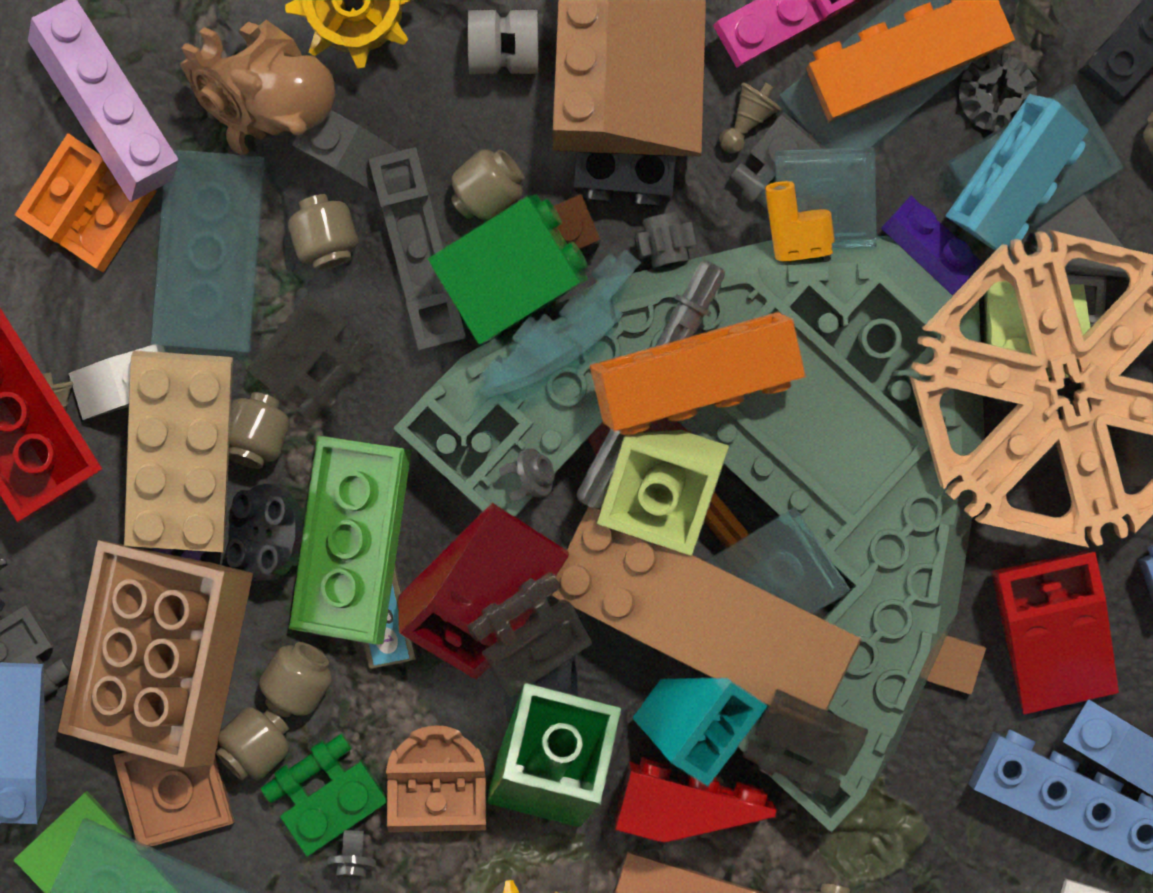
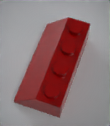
M0 308V495L16 521L24 523L66 497L103 470V468Z

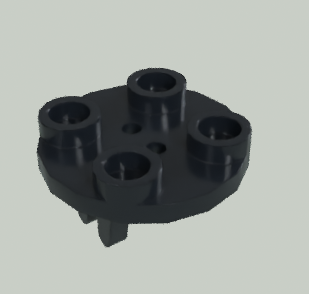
M276 484L255 485L250 490H240L237 492L232 501L233 516L230 523V541L225 550L226 560L233 568L253 573L252 580L275 581L286 574L291 566H298L300 556H298L302 542V517L305 518L306 508L299 507L291 493Z

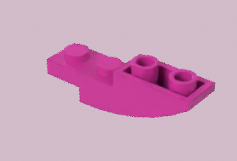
M755 0L716 21L713 27L736 68L767 51L774 50L861 0Z

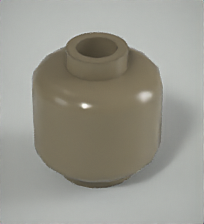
M481 149L453 173L451 182L455 194L451 197V200L458 211L467 219H472L476 216L487 222L520 200L523 194L521 182L525 177L517 163L503 150L499 149L493 152L488 149Z
M326 194L311 196L298 203L300 210L294 213L288 221V229L298 259L305 264L313 265L316 271L334 268L352 259L351 252L357 247L359 238L348 206L341 201H328Z
M253 392L250 399H236L231 403L229 459L246 467L261 469L264 463L274 462L279 457L290 427V421L287 415L278 408L280 402L277 399L263 393Z
M303 642L280 647L263 671L259 681L260 689L267 698L265 700L267 707L282 717H290L291 714L305 716L312 713L331 685L332 674L328 668L329 661L327 657L317 648Z
M246 707L220 730L218 737L220 748L216 751V755L240 780H244L247 776L255 780L262 779L288 754L289 744L284 734L289 728L269 708L262 713L255 708Z

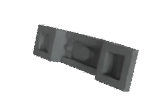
M417 147L368 159L403 286L418 350L466 338L460 312L428 261L429 257L444 248Z

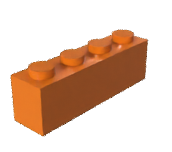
M951 0V3L935 10L931 2L904 13L906 22L888 29L886 22H882L859 32L858 35L861 41L843 48L840 41L813 52L815 61L808 64L806 71L828 123L1009 46L1015 41V38L999 0Z
M779 312L589 365L603 423L614 431L620 430V433L623 435L647 430L650 427V421L667 417L669 421H679L693 417L697 414L696 408L715 403L716 407L733 406L745 400L744 394L762 390L764 394L782 392L791 388V381L806 377L793 319Z

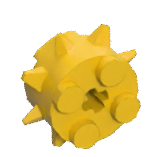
M293 0L285 5V10L288 14L307 18L308 23L315 31L308 51L310 54L316 56L331 46L341 52H350L359 69L365 68L369 51L380 47L387 40L402 45L407 43L409 39L399 23L402 19L403 6L413 0H362L364 5L357 11L352 8L351 12L345 11L346 4L344 0Z

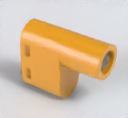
M779 181L767 185L765 193L775 259L778 261H794L822 257L825 261L830 260L831 254H833L832 243L835 242L831 211L818 209L798 212L795 184L793 182Z

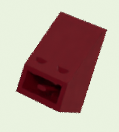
M491 503L398 596L399 633L477 680L509 649L569 557V551L499 506Z

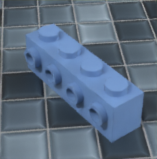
M1009 729L1006 737L995 732L992 733L969 780V786L984 795L1152 875L1153 797L1142 792L1138 801L1120 793L1124 786L1123 783L1098 771L1094 779L1076 772L1080 765L1079 762L1054 750L1050 758H1047L1032 750L1036 743L1035 741Z

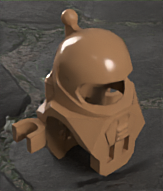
M265 20L260 25L247 22L238 33L244 38L248 48L231 57L221 58L223 46L217 32L205 27L199 31L204 40L202 50L187 43L181 47L186 59L180 65L199 104L221 123L228 126L226 132L227 142L231 150L241 155H246L249 152L244 143L245 135L249 134L260 140L266 136L265 132L275 136L283 131L292 132L294 135H302L306 130L323 122L332 110L336 94L333 75L330 70L315 56H302L294 39L268 20Z

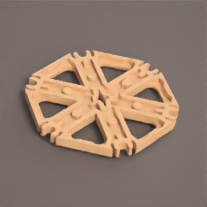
M1049 230L1054 244V249L1051 251L1052 244L1049 236L1045 232L1039 231L1035 233L1038 242V248L1035 253L1031 255L1025 254L1021 240H1010V251L1015 258V261L1011 262L1008 256L1007 245L1002 244L922 328L925 331H936L942 337L939 341L929 336L918 338L917 343L933 349L934 358L928 364L912 362L911 368L919 374L931 375V379L917 380L912 377L910 379L940 487L945 489L951 480L959 476V479L953 481L948 486L946 494L954 500L962 491L971 490L973 492V500L964 509L971 517L978 515L984 509L985 504L988 503L983 513L975 518L979 523L1088 547L1084 532L1086 526L1088 538L1092 543L1099 546L1103 544L1100 530L1104 524L1112 522L1116 535L1120 538H1125L1128 534V528L1122 518L1126 515L1129 520L1130 531L1136 533L1153 515V479L1136 494L1124 492L1107 425H1112L1153 435V383L1120 375L1153 341V275H1151L1153 271V255ZM1075 258H1083L1120 267L1129 276L1127 290L1084 335L1081 332L1065 272L1066 264ZM1006 281L1013 286L1032 354L969 340L962 335L960 331L961 318L996 282ZM1046 368H1049L1050 376L1052 379L1050 381L1047 376ZM1065 374L1069 376L1071 381L1081 383V389L1074 392V407L1066 397L1057 395V390L1064 387L1063 378H1065ZM954 388L1018 403L973 452L968 455H958L952 450L940 409V399L944 392ZM1058 407H1059V409H1060V413H1061L1062 418H1059V416H1058V413H1057ZM1056 442L1071 497L1070 510L1064 516L1051 517L1011 507L1007 502L1006 494Z

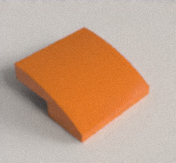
M67 133L15 213V216L104 273L157 191L153 190L130 203L101 155Z

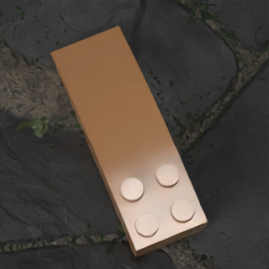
M588 506L567 549L569 557L548 587L547 594L713 678H728L764 703L815 728H819L862 638L693 554L690 556L599 525L597 521L601 509Z

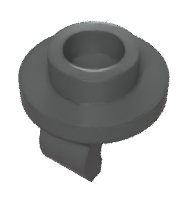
M533 448L521 451L517 460L505 464L499 470L501 476L515 472L520 477L522 486L520 489L509 494L511 500H520L529 495L540 498L551 492L552 482L555 477L553 465L545 455L540 454Z
M344 830L342 855L327 858V867L336 869V877L360 880L365 879L367 871L376 870V860L362 857L364 831Z

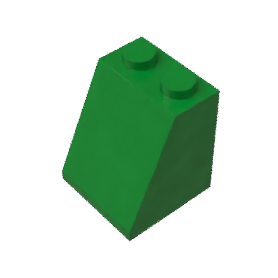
M538 195L527 196L428 258L429 263L478 344L485 343L508 332L588 280L583 271L588 267V264L574 242L567 244L557 228L562 224L561 218L548 199L541 201Z
M525 683L497 755L486 804L581 827L601 803L621 708Z

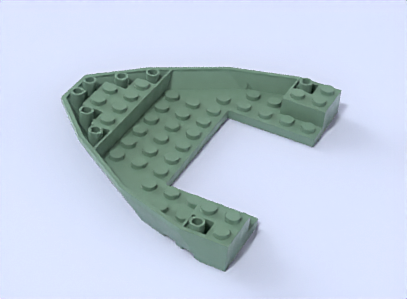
M890 236L835 238V242L832 243L833 254H831V259L826 261L822 257L778 261L775 259L773 241L769 240L690 259L684 263H674L666 267L649 269L597 282L462 356L393 429L482 511L491 503H494L515 517L533 496L529 495L520 500H511L509 494L520 489L522 482L519 475L515 472L501 476L500 468L517 460L519 453L528 448H533L540 454L545 455L552 463L554 473L566 462L603 421L589 365L655 347L679 301L675 299L676 294L683 296L700 262L706 260L721 267L725 271V277L707 309L712 312L711 316H704L693 336L776 312L793 319L806 377L791 381V388L782 392L764 394L762 390L744 394L745 400L733 406L716 407L715 403L696 408L697 414L695 416L679 420L678 422L692 434L729 446L723 464L854 584L823 618L862 638V641L819 728H815L766 704L767 708L738 746L821 824L832 832L863 799L893 756L957 615L972 517L964 509L973 500V492L971 490H964L954 500L946 494L948 486L953 481L959 479V476L951 480L945 489L940 487L910 377L917 380L931 379V375L919 374L911 368L912 362L928 364L934 358L933 349L917 343L918 338L929 336L938 341L942 337L940 333L925 331L922 328L953 295ZM977 301L961 318L960 331L965 338L981 342L979 301ZM954 388L949 389L941 396L940 409L950 445L956 454L968 455L985 439L983 395Z

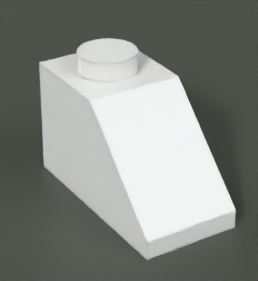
M158 344L134 350L165 353L164 346ZM133 351L107 358L69 373L82 420L129 407L130 366Z

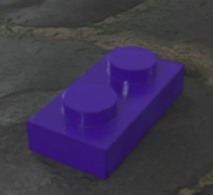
M912 195L907 198L881 227L883 231L952 295L965 284L982 263L964 241L957 239L936 219V216L929 208L921 205Z

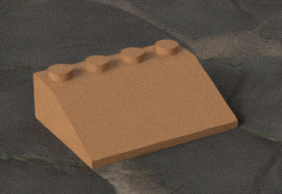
M559 0L553 151L701 157L706 0Z
M98 540L58 732L183 768L213 766L253 573L210 562Z

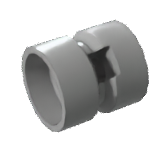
M469 10V74H497L501 67H507L511 74H538V10H510L506 17H500L496 10ZM501 33H515V51H502Z

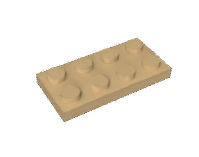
M148 351L132 352L124 546L209 552L224 551L233 357Z

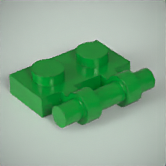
M340 733L327 743L321 740L311 747V754L292 767H289L287 764L274 772V779L261 787L263 794L271 804L285 794L290 796L295 805L283 812L280 818L306 856H309L343 833L344 830L349 829L387 803V796L362 760L347 770L344 769L338 758L352 750L351 744L343 733ZM324 769L331 778V781L309 795L302 783Z

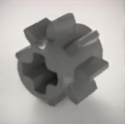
M678 212L661 214L643 220L645 232L637 233L635 236L639 259L651 257L653 269L689 261L687 249L695 248V245H697L692 222L681 224Z

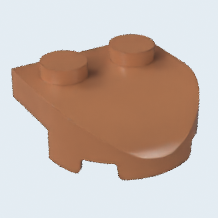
M427 726L411 732L410 737L401 743L396 751H392L387 764L388 832L486 830V777L484 761L479 749H476L469 740L463 737L460 731L450 727Z

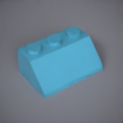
M1029 94L948 211L946 217L994 250H997L1002 244L1010 248V240H1022L1029 228V224L1026 221L1036 206L1039 208L1043 207L1053 196L1057 188V183L1054 180L1065 165L1070 167L1080 157L1086 145L1082 140L1089 130L1054 99Z

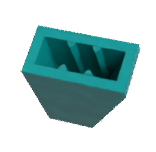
M728 678L661 679L633 716V719L672 764L709 786L767 708V705Z

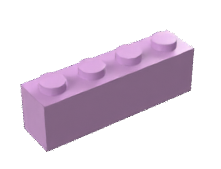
M66 0L32 17L28 36L29 44L130 203L172 181L179 159L78 1Z

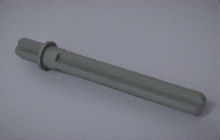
M706 260L700 262L683 296L676 294L675 299L679 301L656 346L693 336L704 316H711L712 312L707 309L725 277V271L721 267ZM610 430L577 492V499L589 507L599 509L605 500L625 435L621 434L620 430Z

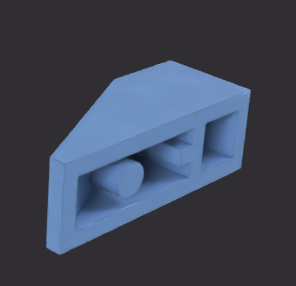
M0 663V823L37 824L47 800L43 664Z
M1088 699L1063 742L1153 796V738Z

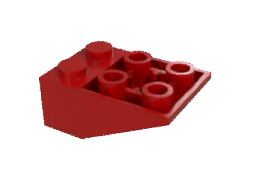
M1082 550L991 571L1023 714L1119 693L1107 602L1095 552Z
M641 757L640 764L629 761L614 819L615 827L618 831L665 843L773 818L776 814V808L771 799L767 798L768 795L764 793L765 789L759 786L737 781L735 789L719 785L720 782L717 781V776L707 786L689 774L683 776L672 773V769L669 768L670 764L649 757Z

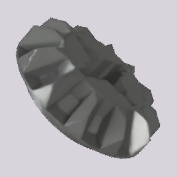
M1009 53L988 54L973 62L963 74L959 86L960 104L966 116L975 125L988 131L1001 132L1006 129L1028 95H1037V80L1033 77L1025 62L1012 57ZM1003 72L1005 73L1003 79L1005 80V88L1012 91V94L1019 96L1004 98L997 107L996 112H993V95L986 93V90L979 89L978 87L996 84Z

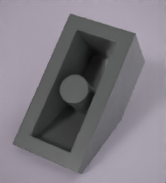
M332 110L323 122L306 130L302 135H297L292 144L297 151L377 194L368 159L400 151Z
M1084 194L1072 200L1029 233L1035 240V243L1031 245L1034 253L1038 248L1035 233L1039 231L1045 232L1049 236L1052 244L1051 251H1053V237L1049 230L1123 247ZM1083 258L1072 259L1065 266V272L1070 274L1129 281V276L1124 269Z

